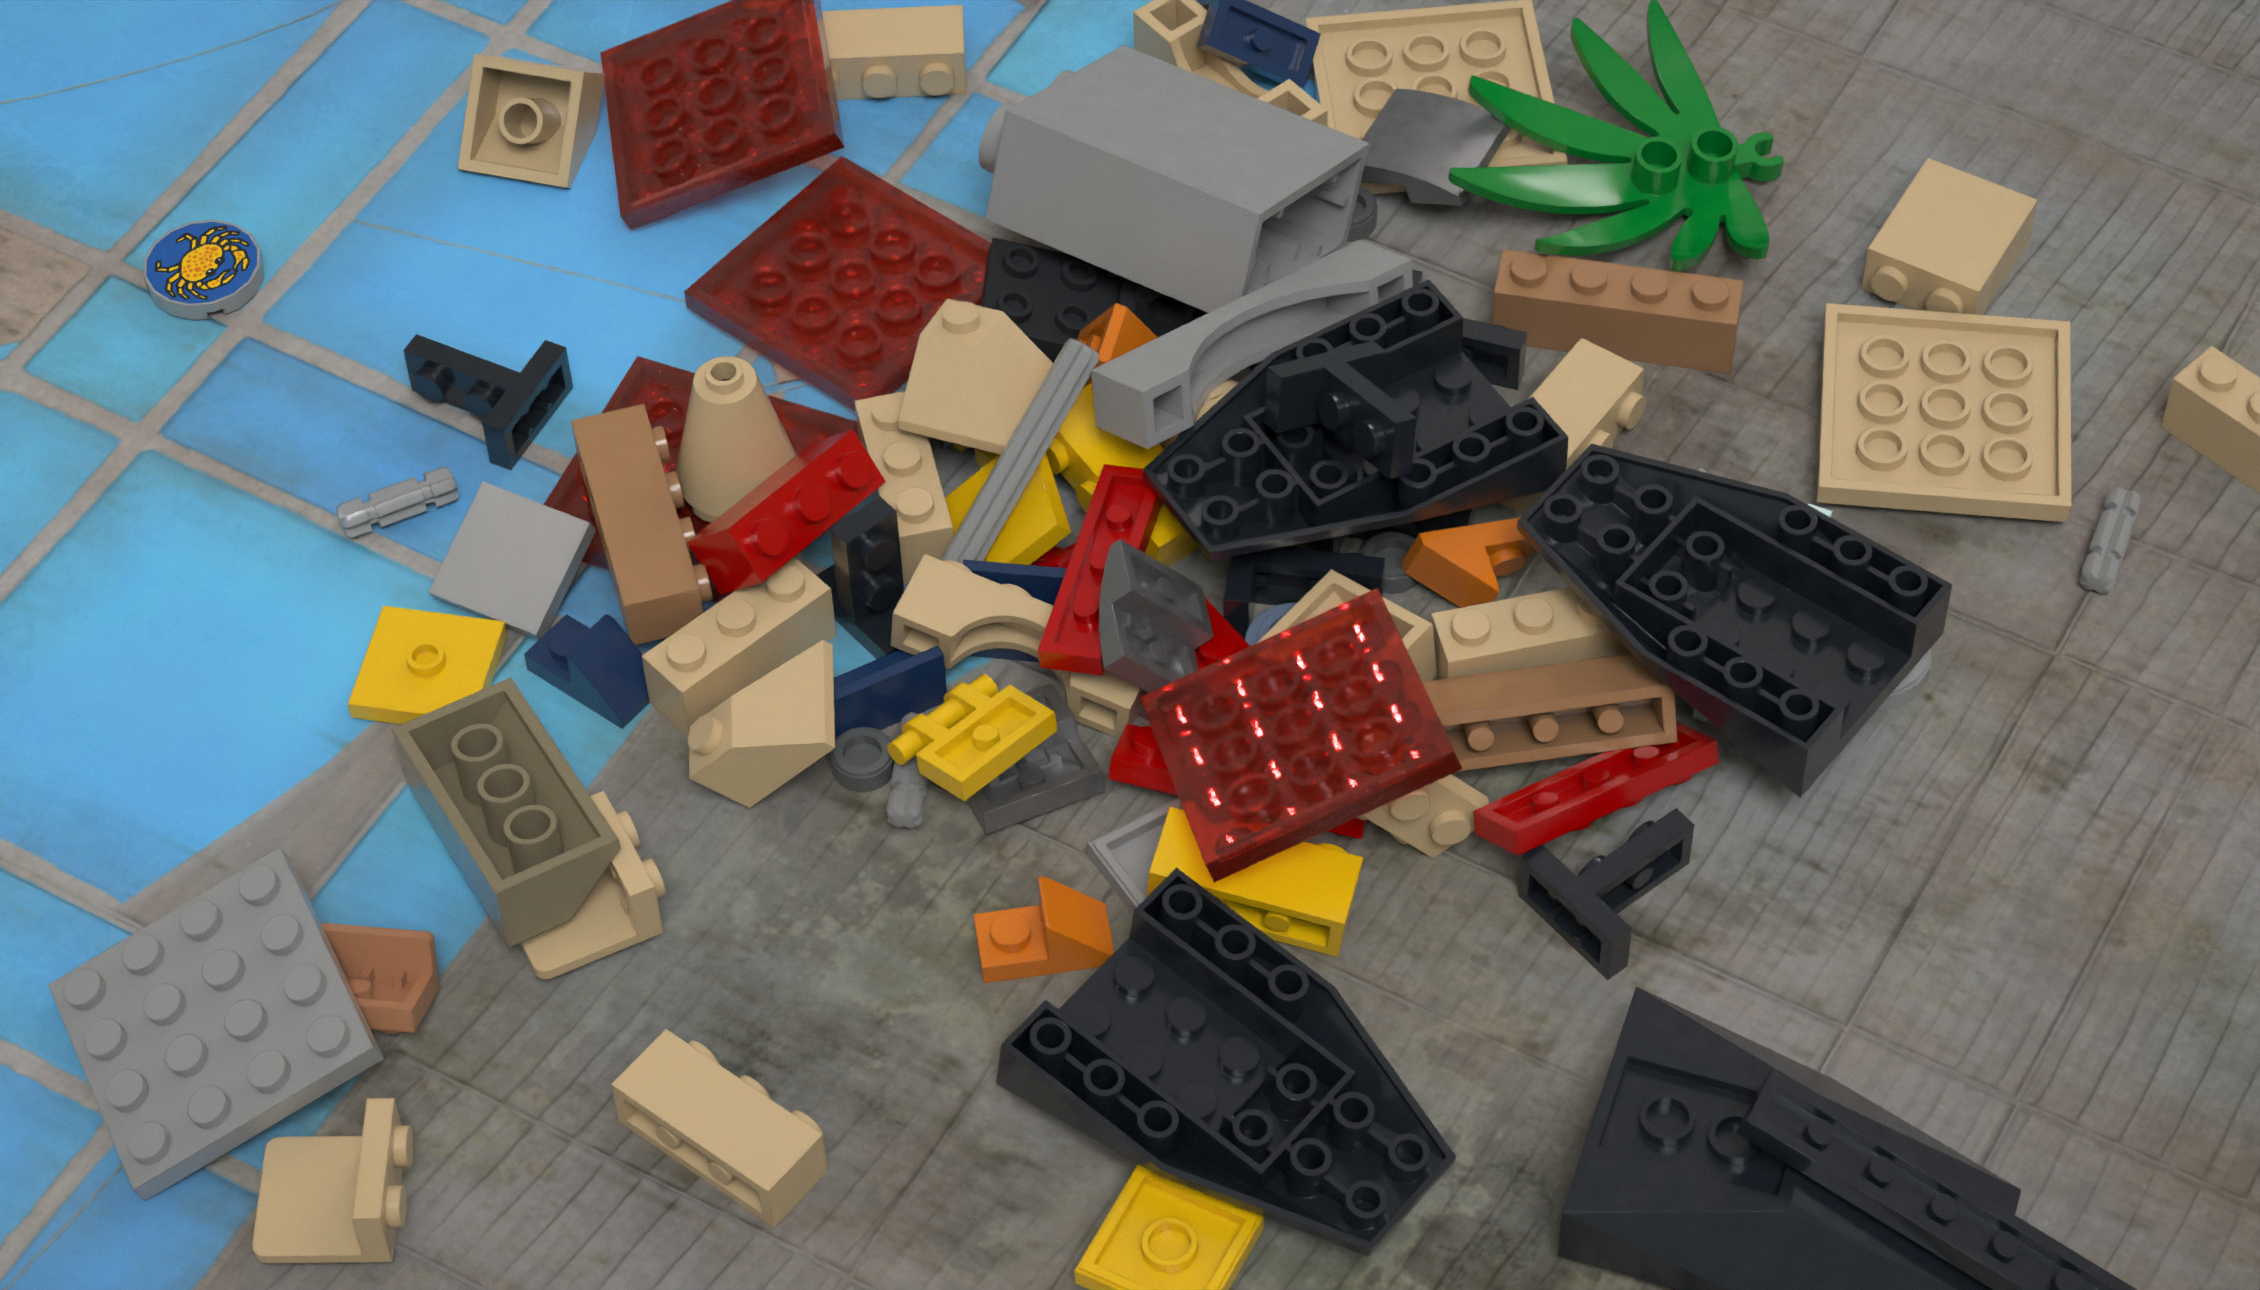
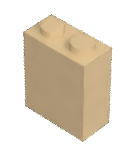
M1927 158L1868 247L1862 290L1913 310L1983 315L2030 241L2038 200Z

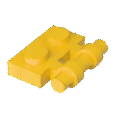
M982 674L970 684L959 683L945 693L944 703L928 715L917 714L903 724L902 734L887 745V750L891 758L900 765H904L916 756L921 775L959 799L966 801L1058 731L1055 711L1010 684L998 692L997 685L992 678Z

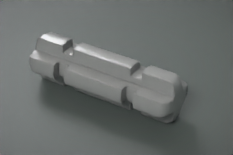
M439 467L423 473L424 480L417 482L416 478L412 477L368 493L369 500L362 502L361 498L357 497L340 503L337 506V516L343 532L348 538H356L372 532L371 525L378 523L379 527L383 528L427 512L426 505L433 503L434 507L438 508L454 502L458 498V489L452 473L447 467Z
M2117 486L2108 491L2104 509L2101 512L2089 547V553L2082 567L2079 581L2084 589L2095 590L2100 594H2106L2113 590L2118 575L2117 572L2121 566L2141 503V497L2135 490L2126 491L2121 486Z
M907 713L901 719L899 735L902 734L903 724L917 715L916 713ZM916 756L904 765L897 764L894 761L890 784L893 788L889 792L886 811L888 813V823L895 828L904 826L914 829L922 823L925 807L922 803L926 798L929 779L919 773Z

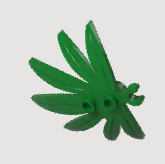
M1650 0L1646 17L1647 40L1653 72L1667 104L1627 61L1581 19L1574 18L1570 30V38L1575 51L1596 88L1623 117L1653 137H1645L1475 75L1470 77L1469 93L1472 98L1513 130L1533 141L1566 154L1613 163L1512 167H1451L1449 169L1448 180L1452 184L1478 196L1513 207L1557 214H1600L1628 210L1557 235L1536 239L1535 251L1568 256L1593 255L1616 251L1652 237L1671 225L1679 217L1687 215L1689 218L1679 230L1672 244L1669 257L1671 271H1683L1702 261L1714 244L1720 222L1724 223L1726 239L1734 251L1751 259L1766 258L1770 245L1768 229L1758 206L1742 178L1750 177L1762 182L1775 180L1781 176L1784 159L1782 156H1774L1772 158L1761 157L1771 153L1774 140L1772 133L1761 132L1753 134L1747 138L1744 144L1738 145L1736 137L1730 131L1720 127L1713 106L1696 69L1657 0Z

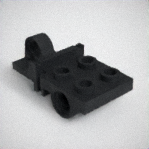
M992 238L987 255L981 306L1003 311L1052 363L1055 362L1067 340L1070 338L1077 340L1079 332L1115 303L1127 307L1159 337L1191 322L1193 319L1195 307L1122 276H1108L1107 270L1072 255Z

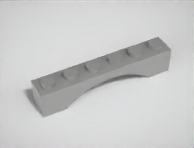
M1357 240L1091 370L1096 427L1146 449L1194 426L1198 410L1209 394L1228 378L1248 366L1266 359L1271 353L1413 287L1412 259L1362 240Z

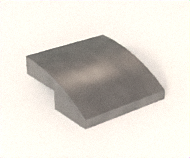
M1396 88L1362 139V141L1370 144L1361 182L1404 185L1411 203L1463 206L1471 192L1452 184L1448 180L1449 169L1451 167H1487L1511 128L1494 117L1486 109L1474 104L1436 93Z
M1119 539L1110 545L1101 584L1099 633L1104 669L1188 714L1207 701L1195 654L1196 648L1214 637L1202 586Z
M1052 683L1024 693L1055 711L1058 731L966 800L986 834L1106 791L1103 770L1078 736L1075 715Z

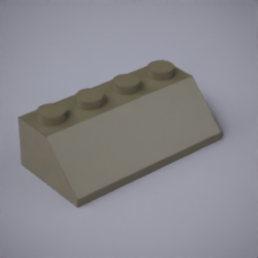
M510 677L392 728L407 785L509 947L514 946L571 920L621 847L618 837L512 678Z

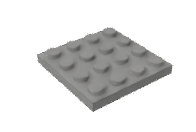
M281 847L48 984L132 1189L145 1201L384 1059L294 864Z

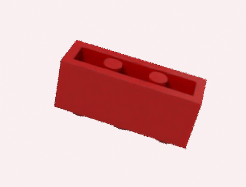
M852 429L811 443L690 539L687 544L700 564L705 566L709 578L720 595L750 587L765 581L886 481Z

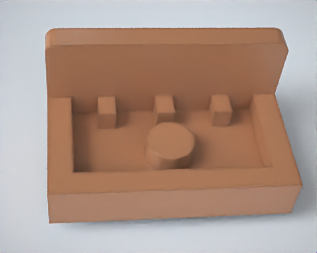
M321 923L370 1029H376L385 1034L415 1033L440 989L433 934L428 931Z

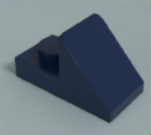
M566 614L524 654L527 670L621 729L628 725L650 703L642 661L643 654L617 621L608 614L604 615L591 628Z

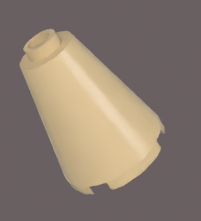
M731 356L717 357L705 362L694 375L675 470L678 475L683 498L692 506L693 513L702 520L713 522L797 455L754 368L745 360Z

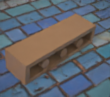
M1503 249L1494 290L1492 325H1501L1506 328L1527 332L1526 347L1570 352L1576 343L1583 338L1626 360L1731 374L1744 280Z
M644 404L571 420L579 466L628 637L635 645L667 638L703 613L702 603L712 601L713 598L705 566L701 564L693 566L690 555H694L687 542L695 536L690 517L679 519L676 509L684 507L677 472H664L662 464L671 462L664 429L662 426L651 428Z
M1633 654L1403 684L1410 749L1448 773L1677 742L1674 691L1640 663Z

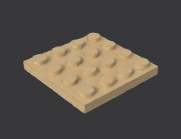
M1512 0L1305 18V27L1321 33L1311 64L1317 102L1328 110L1327 127L1362 140L1396 88L1436 93L1483 108L1469 93L1470 77L1475 75L1554 103L1532 0ZM1511 128L1487 167L1567 165L1566 153L1533 141ZM1360 183L1361 188L1368 190L1372 194L1406 192L1405 186L1400 184Z
M1826 303L1823 319L1816 503L2068 522L2072 507L2070 321Z

